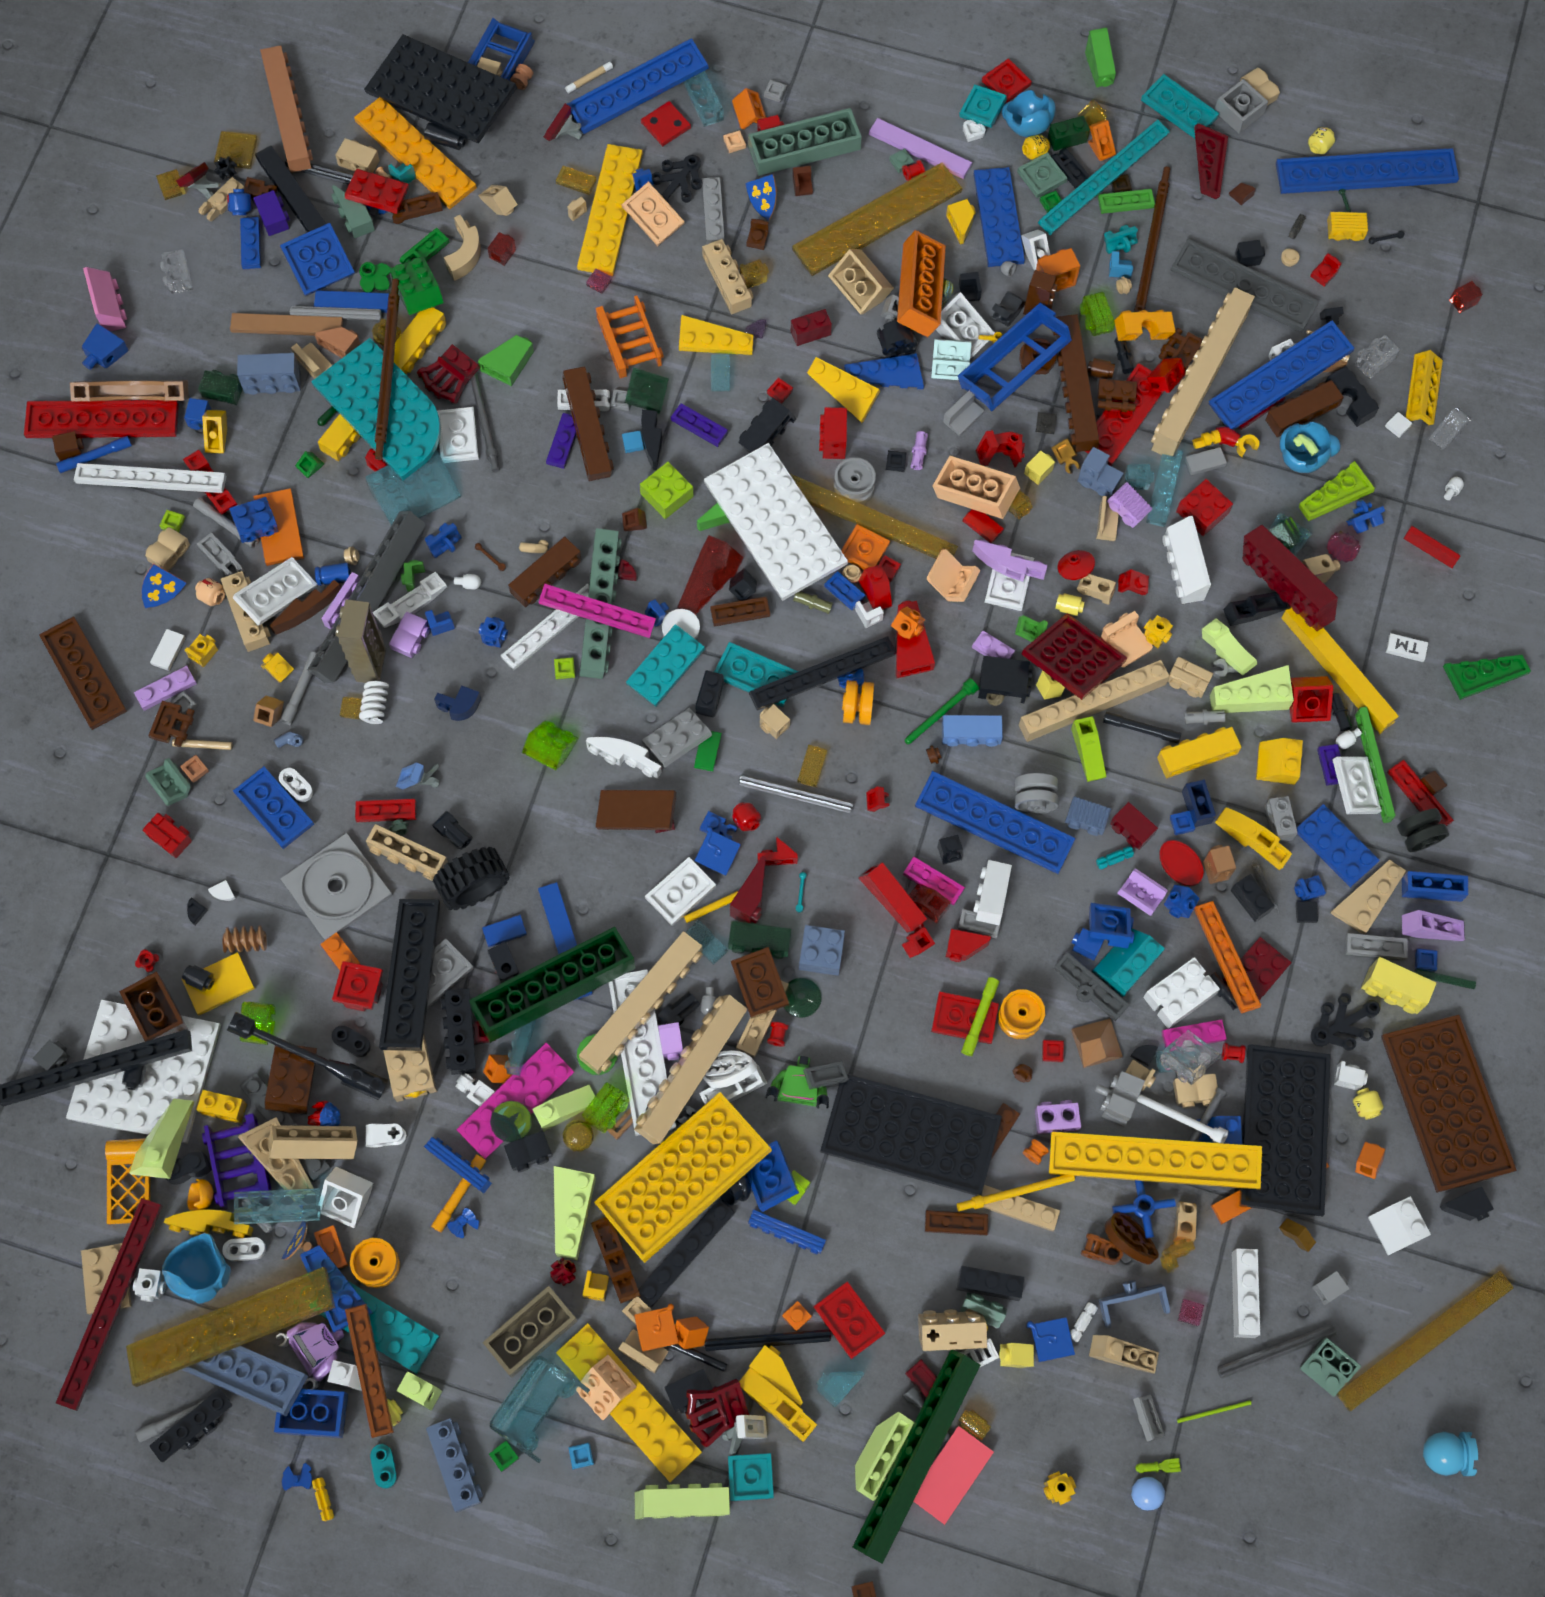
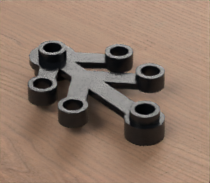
M688 155L684 161L678 162L664 160L662 162V170L664 172H670L673 169L682 170L678 173L665 175L659 172L652 174V181L655 185L672 181L663 194H660L668 203L669 197L679 185L681 187V200L685 203L692 200V193L688 189L686 176L689 173L692 176V188L695 190L701 189L702 180L698 175L701 160L696 155Z
M1342 993L1338 997L1339 1005L1335 1023L1328 1027L1329 1015L1334 1012V1005L1330 1002L1324 1003L1321 1007L1322 1014L1319 1026L1315 1027L1310 1035L1312 1042L1321 1047L1330 1043L1351 1051L1356 1047V1040L1354 1038L1342 1039L1333 1036V1034L1342 1032L1359 1037L1363 1041L1371 1040L1374 1033L1370 1028L1362 1030L1349 1025L1366 1016L1369 1018L1377 1016L1381 1009L1379 1003L1369 1000L1363 1005L1361 1010L1345 1018L1347 1005L1351 1002V996L1347 993ZM1346 997L1348 1002L1344 1003L1341 998ZM1374 1005L1376 1010L1372 1011L1369 1006ZM1324 1007H1330L1331 1011H1325ZM1368 1032L1370 1037L1366 1038L1363 1033ZM1318 1033H1323L1325 1038H1319ZM1351 1041L1353 1046L1348 1047L1346 1042Z

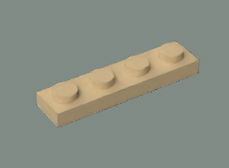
M781 980L786 993L789 984ZM777 1010L752 1019L750 1017L736 1049L755 1058Z
M984 1185L981 1196L1002 1191ZM1019 1196L989 1203L983 1207L1050 1231L1055 1230L1060 1210Z

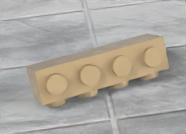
M723 239L702 246V256L731 315L752 306L753 294L751 289H747L745 285L744 275L738 271L737 261L731 257L730 247L725 245Z
M243 571L221 578L247 651L250 652L269 645L268 637L271 634L268 627L263 626V624L258 626L233 599L235 593L251 584L249 576L245 577Z
M376 824L366 840L371 853L377 856L382 854L394 864H398V862L404 864L405 868L409 871H419L423 873L425 878L433 881L434 875L438 874L437 871L444 868V865L448 863L445 856Z
M271 1125L268 1141L270 1159H354L358 1141L355 1126Z

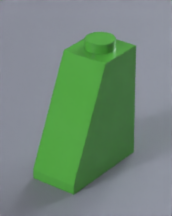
M1107 28L1089 31L1085 55L1096 87H1107L1114 83L1116 75Z
M515 335L481 357L478 361L479 370L512 386L534 353L533 343L526 337Z

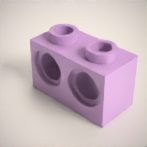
M1071 1100L1061 1101L1060 1104L1052 1105V1102H1042L1035 1109L1037 1134L1075 1132L1081 1128L1078 1103H1072ZM1063 1112H1070L1073 1119L1066 1120L1063 1117ZM1049 1113L1052 1116V1121L1046 1122L1042 1118V1114Z

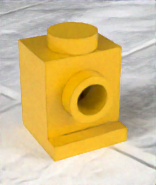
M199 634L189 648L185 649V652L190 659L205 667L218 651V648L215 645L216 641L211 636L206 635L204 637Z

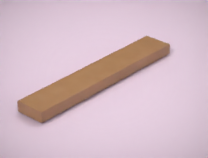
M232 313L230 331L231 333L315 336L316 332L342 327L343 319L342 317Z

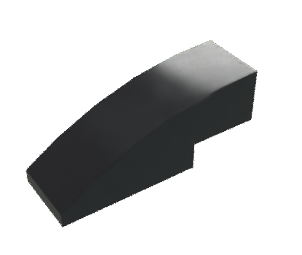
M642 409L641 424L644 449L652 469L657 471L662 443V429L656 428L658 421L657 411Z
M1277 592L1249 596L1246 600L1230 602L1223 611L1229 625L1233 626L1279 613L1288 607Z

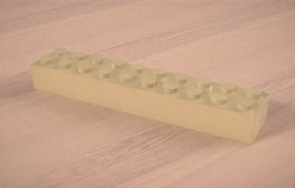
M1234 288L1231 294L1228 293L1226 295L1223 306L1220 307L1215 321L1212 322L1207 336L1205 335L1200 349L1197 350L1193 358L1192 365H1189L1185 378L1181 380L1177 393L1173 395L1169 408L1165 410L1161 423L1155 429L1151 440L1154 443L1152 451L1172 460L1247 318L1255 296L1238 288Z

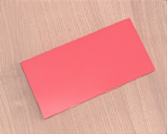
M958 1426L931 1465L913 1502L945 1525L994 1451Z

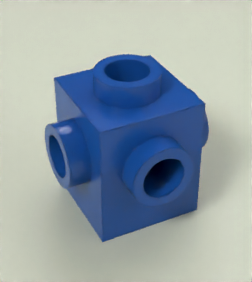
M486 617L485 622L481 623L479 627V634L481 635L482 643L501 648L503 641L507 638L508 630L502 619Z
M1174 885L1164 905L1172 916L1176 918H1189L1200 898L1190 887Z

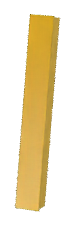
M1292 607L1285 610L1281 617L1282 620L1358 709L1367 707L1371 725L1377 732L1381 734L1385 729L1394 724V720L1399 717L1398 714L1324 628L1316 631L1313 627H1309L1305 620L1293 611Z

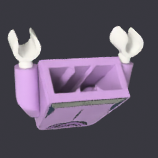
M301 1322L289 1329L287 1334L279 1333L276 1339L279 1340L284 1337L285 1341L279 1346L287 1347L290 1344L309 1376L313 1374L312 1378H307L304 1385L312 1381L313 1387L311 1390H315L318 1387V1381H321L330 1372L333 1360H337L336 1353L339 1346L336 1342L344 1337V1333L342 1330L335 1333L332 1330L329 1331L324 1323Z

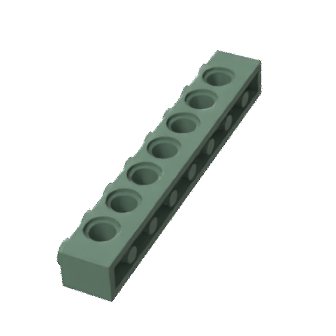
M596 528L588 597L611 604V602H615L616 597L613 584L617 585L618 573L614 572L615 567L619 566L620 556H617L616 552L621 548V538H618L619 531ZM603 549H608V550H610L611 552H610V553H605V552H603L602 550H603ZM605 566L608 567L609 570L604 571L600 567ZM599 584H605L607 588H601ZM585 619L579 676L603 679V674L608 672L609 661H605L606 655L610 654L611 644L607 643V639L612 635V626ZM598 636V637H600L602 640H601V641H595V640L593 639V637ZM597 654L600 656V658L594 659L591 657V655Z

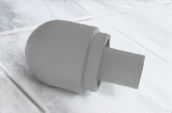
M706 987V995L702 996L701 1012L704 1015L709 1012L711 1013L714 1008L713 1003L716 997L714 996L713 987Z

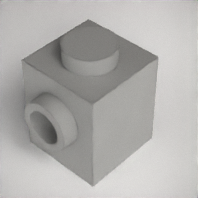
M896 295L886 299L881 316L886 318L885 320L888 322L897 320L899 297Z

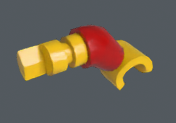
M1227 426L1216 427L1210 434L1205 432L1201 434L1200 438L1192 440L1195 449L1210 446L1212 442L1213 444L1219 443L1220 445L1225 444L1231 447L1237 446V453L1241 457H1243L1246 451L1243 446L1244 444L1250 445L1253 450L1259 448L1257 437L1249 434L1240 438L1239 433Z

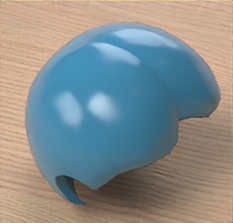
M1032 90L1020 93L1013 101L1006 103L1002 108V116L1013 132L1022 137L1034 136L1046 131L1052 123L1056 112V105L1052 98L1043 94V98H1039Z
M1312 421L1306 425L1296 423L1284 430L1280 438V450L1285 464L1291 470L1298 473H1311L1318 470L1328 462L1330 457L1335 456L1341 447L1339 439L1331 435L1324 425ZM1298 434H1304L1313 440L1319 452L1311 456L1303 444L1297 447L1293 439Z

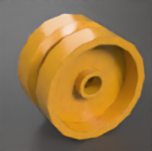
M847 680L842 710H844L843 723L853 724L856 712H859L860 725H870L874 692L873 682H864L861 694H859L857 681Z
M1015 990L1004 998L998 1012V1023L1002 1031L1009 1037L1027 1039L1040 1029L1045 1017V1006L1041 998L1034 992Z
M369 1238L363 1240L354 1248L350 1257V1267L358 1281L369 1288L378 1289L388 1286L395 1280L400 1270V1259L398 1253L388 1242L380 1238ZM374 1260L378 1262L375 1266L372 1264Z

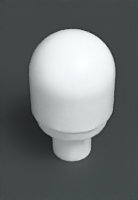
M1460 477L1451 478L1446 485V493L1444 495L1446 500H1451L1453 496H1457L1462 490L1464 482Z
M463 574V577H454V584L463 585L465 589L474 590L480 587L481 579L475 574Z
M1358 728L1352 732L1348 730L1340 734L1335 742L1338 744L1339 749H1347L1355 744L1356 738L1362 735Z

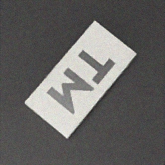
M1390 633L1385 653L1424 662L1428 642Z

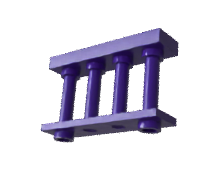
M253 1113L245 1115L246 1122L236 1127L213 1132L208 1125L204 1126L205 1133H202L204 1145H208L217 1193H214L216 1205H220L223 1210L228 1209L227 1200L258 1193L265 1199L273 1197L269 1173L254 1155V1162H251L250 1165L224 1172L220 1171L219 1160L252 1153L245 1145L217 1152L215 1140L242 1134L259 1126L257 1117ZM249 1173L257 1174L258 1182H255V1185L229 1192L224 1191L223 1180Z

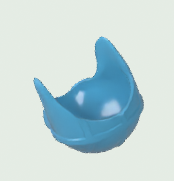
M203 1233L175 1247L165 1259L162 1265V1272L167 1286L174 1294L201 1304L213 1299L217 1292L227 1285L231 1268L218 1250L212 1235Z

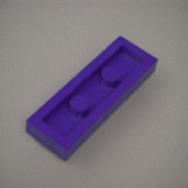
M680 403L671 416V421L716 447H719L728 434L726 428Z
M562 414L546 459L547 465L565 469L576 437L572 415Z

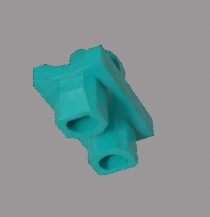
M1124 225L1115 234L1112 231L1104 233L1106 252L1110 254L1112 251L1121 249L1125 253L1130 252L1131 245L1138 243L1136 235L1138 229L1136 226L1130 228L1128 225Z

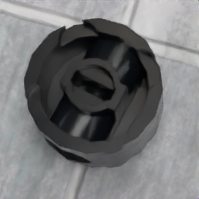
M897 320L888 322L883 325L884 329L881 330L879 328L877 330L882 353L887 358L898 357L899 354L903 353L909 355L916 351L915 347L918 341L914 331L898 323Z

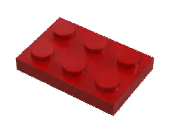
M356 169L345 192V199L397 214L409 189V184Z
M939 991L931 1032L966 1039L981 1000ZM991 1002L978 1037V1042L992 1043L999 1003Z
M848 1281L813 1306L851 1360L886 1334Z

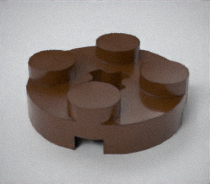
M1032 339L1045 350L1051 345L1050 342L1044 339ZM1027 344L1021 347L1019 354L1022 369H1025L1035 360L1033 356L1040 354ZM1057 354L1034 374H1048L1055 365Z

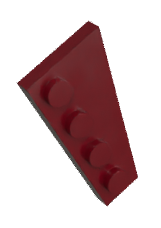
M1197 123L1194 126L1200 191L1201 194L1217 199L1220 197L1228 136Z

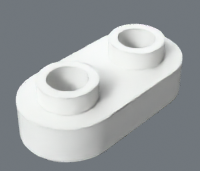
M286 768L280 772L279 781L281 785L297 801L307 802L311 799L313 795L311 785L295 769ZM288 778H293V781L287 782ZM306 791V794L300 795V792Z
M257 1237L230 1239L223 1245L222 1252L224 1257L230 1261L257 1260L264 1256L266 1244ZM259 1246V1251L253 1253V1247ZM234 1247L238 1248V1252L236 1254L231 1253V1250Z

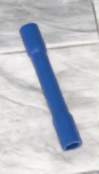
M125 436L81 455L57 462L56 465L61 474L76 468L77 463L84 464L110 453L129 448L132 445L128 436Z

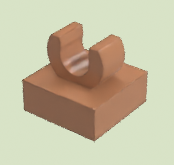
M194 755L180 766L193 783L209 772L197 755Z

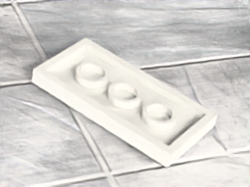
M291 557L235 593L233 599L259 626L287 608L296 598L300 599L314 590L318 584Z

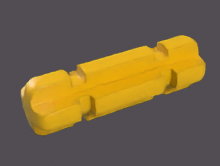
M324 1478L314 1479L312 1485L313 1489L316 1490L315 1496L319 1510L322 1511L320 1513L322 1521L332 1520L334 1514L333 1510L330 1509L331 1503L327 1489L324 1488L326 1486Z

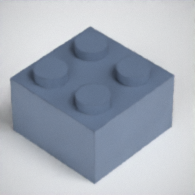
M805 925L799 970L839 976L845 931Z

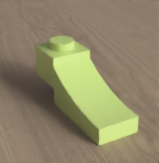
M1217 618L1202 628V638L1216 649V654L1219 657L1225 659L1241 675H1244L1257 665V660L1240 645L1229 631V628Z

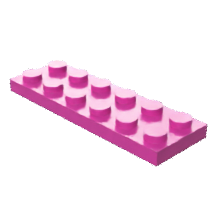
M544 1043L456 1130L486 1159L513 1133L508 1124L496 1118L506 1119L515 1130L517 1129L514 1122L519 1112L508 1118L493 1112L495 1108L504 1102L513 1101L523 1105L530 1116L533 1113V1108L541 1105L574 1071L547 1043ZM499 1126L503 1127L508 1135Z

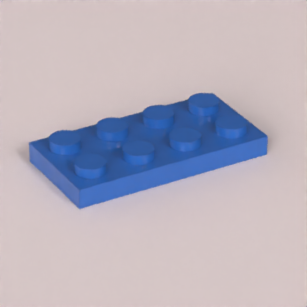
M264 766L233 790L234 794L282 849L286 848L314 825L313 821Z
M1324 804L1296 828L1297 834L1350 888L1380 861Z

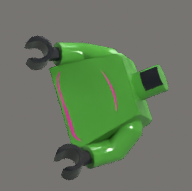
M805 1056L798 1057L797 1066L788 1065L787 1070H782L774 1078L765 1095L766 1099L769 1095L774 1096L775 1102L778 1098V1101L814 1106L818 1109L820 1104H825L826 1109L829 1108L826 1086L809 1090L803 1070L809 1067L810 1058Z

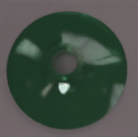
M796 978L789 981L786 996L790 1005L784 1007L786 1012L798 1018H805L814 1014L821 1004V992L818 986L806 978ZM799 993H804L805 998L800 999L797 995Z

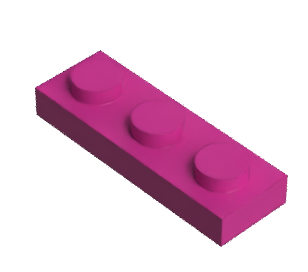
M915 857L912 858L903 872L904 876L953 906L965 889L962 885Z
M1222 1020L1162 1030L1166 1051L1222 1042L1227 1039Z

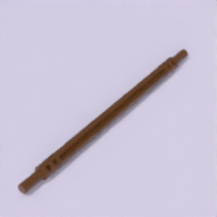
M1167 166L1163 168L1162 179L1158 185L1134 312L1146 309L1145 306L1162 218L1170 185L1168 180L1171 168Z
M392 279L391 294L388 297L375 432V459L377 460L383 459L384 444L387 438L400 300L398 295V279Z

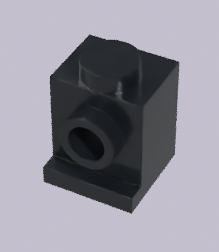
M959 835L939 839L937 848L943 865L962 860L961 853L963 848Z

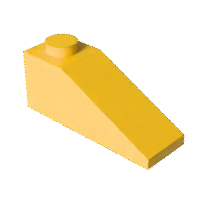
M764 1345L749 1365V1368L755 1370L797 1406L801 1407L803 1401L782 1358L779 1357L781 1353L773 1346L768 1348Z

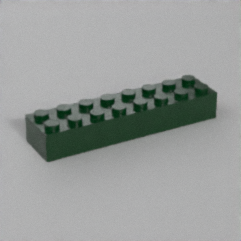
M614 926L470 999V1006L491 1043L634 970V957Z

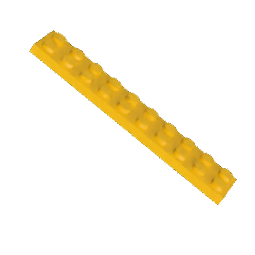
M1051 1132L1049 1174L1261 1189L1262 1146Z

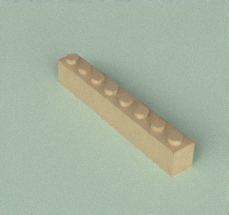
M1159 660L1099 685L1083 700L1074 695L1021 717L1019 727L1026 741L1029 742L1070 725L1074 720L1087 718L1165 686L1170 676L1163 662Z
M683 931L579 1054L580 1060L598 1075L602 1071L606 1072L612 1064L611 1060L615 1055L619 1056L625 1049L624 1044L628 1040H633L637 1035L639 1026L641 1024L645 1025L651 1018L650 1013L654 1009L660 1008L664 1002L663 998L667 993L671 994L677 987L676 982L680 978L686 977L690 971L689 967L693 962L697 963L703 956L702 945Z
M731 995L719 996L714 1001L713 1010L705 1015L702 1020L703 1025L693 1033L690 1045L682 1050L680 1054L682 1057L678 1063L676 1062L670 1068L669 1072L671 1074L661 1082L658 1087L659 1092L647 1104L648 1109L636 1120L637 1125L634 1130L652 1144H660L747 1011V1008Z

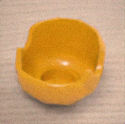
M196 1179L199 1182L191 1183L187 1200L189 1210H205L212 1203L214 1191L212 1184L206 1179Z

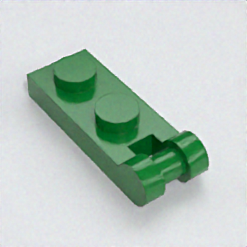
M435 228L403 254L399 262L401 264L410 262L413 257H424L427 262L450 243L449 239L438 228Z

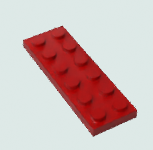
M1139 363L1126 380L1137 382L1135 402H1129L1136 404L1135 411L1105 410L1096 422L1099 436L1098 449L1110 455L1107 464L1111 467L1164 393V391L1155 392L1152 390L1155 386L1159 387V384L1157 382H1148L1147 377L1152 371ZM1112 400V402H1121V403H1122V401Z

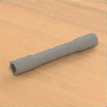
M197 498L195 500L194 508L216 521L240 540L235 523L220 514L203 499ZM259 539L244 543L254 548L258 544Z
M310 652L302 675L281 716L280 721L286 725H291L298 705L311 679L312 673L307 669L317 654L315 652Z
M203 1401L161 1421L151 1423L136 1430L135 1433L138 1441L141 1443L173 1427Z

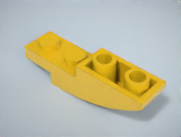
M1225 807L1214 822L1244 847L1249 845L1278 870L1284 867L1292 855L1288 849L1279 843L1280 838L1274 833L1235 810Z
M221 1210L187 1211L175 1214L164 1220V1223L169 1226V1230L181 1233L182 1229L190 1231L189 1235L192 1236L203 1233L209 1234L211 1228V1231L224 1234L225 1231L232 1232V1236L237 1238L251 1237L253 1233V1228L250 1225L234 1222L236 1215L232 1212Z
M749 1368L739 1380L741 1389L764 1410L771 1413L802 1442L807 1439L817 1426L799 1406L752 1368Z

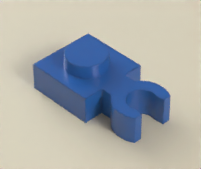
M708 811L700 826V831L707 833L706 828L711 826L714 832L732 840V836L728 835L727 832L730 830L736 832L737 827L732 824L725 825V818Z

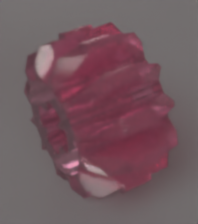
M1340 531L1339 533L1335 532L1330 537L1326 548L1328 553L1333 555V558L1347 563L1356 558L1361 546L1359 541L1354 539V536L1349 535L1348 532L1345 534Z

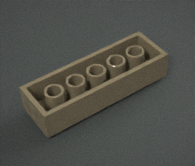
M345 599L344 606L340 608L341 623L336 627V636L339 638L342 652L345 653V659L348 660V666L351 668V673L354 675L356 682L380 681L386 647L370 603Z

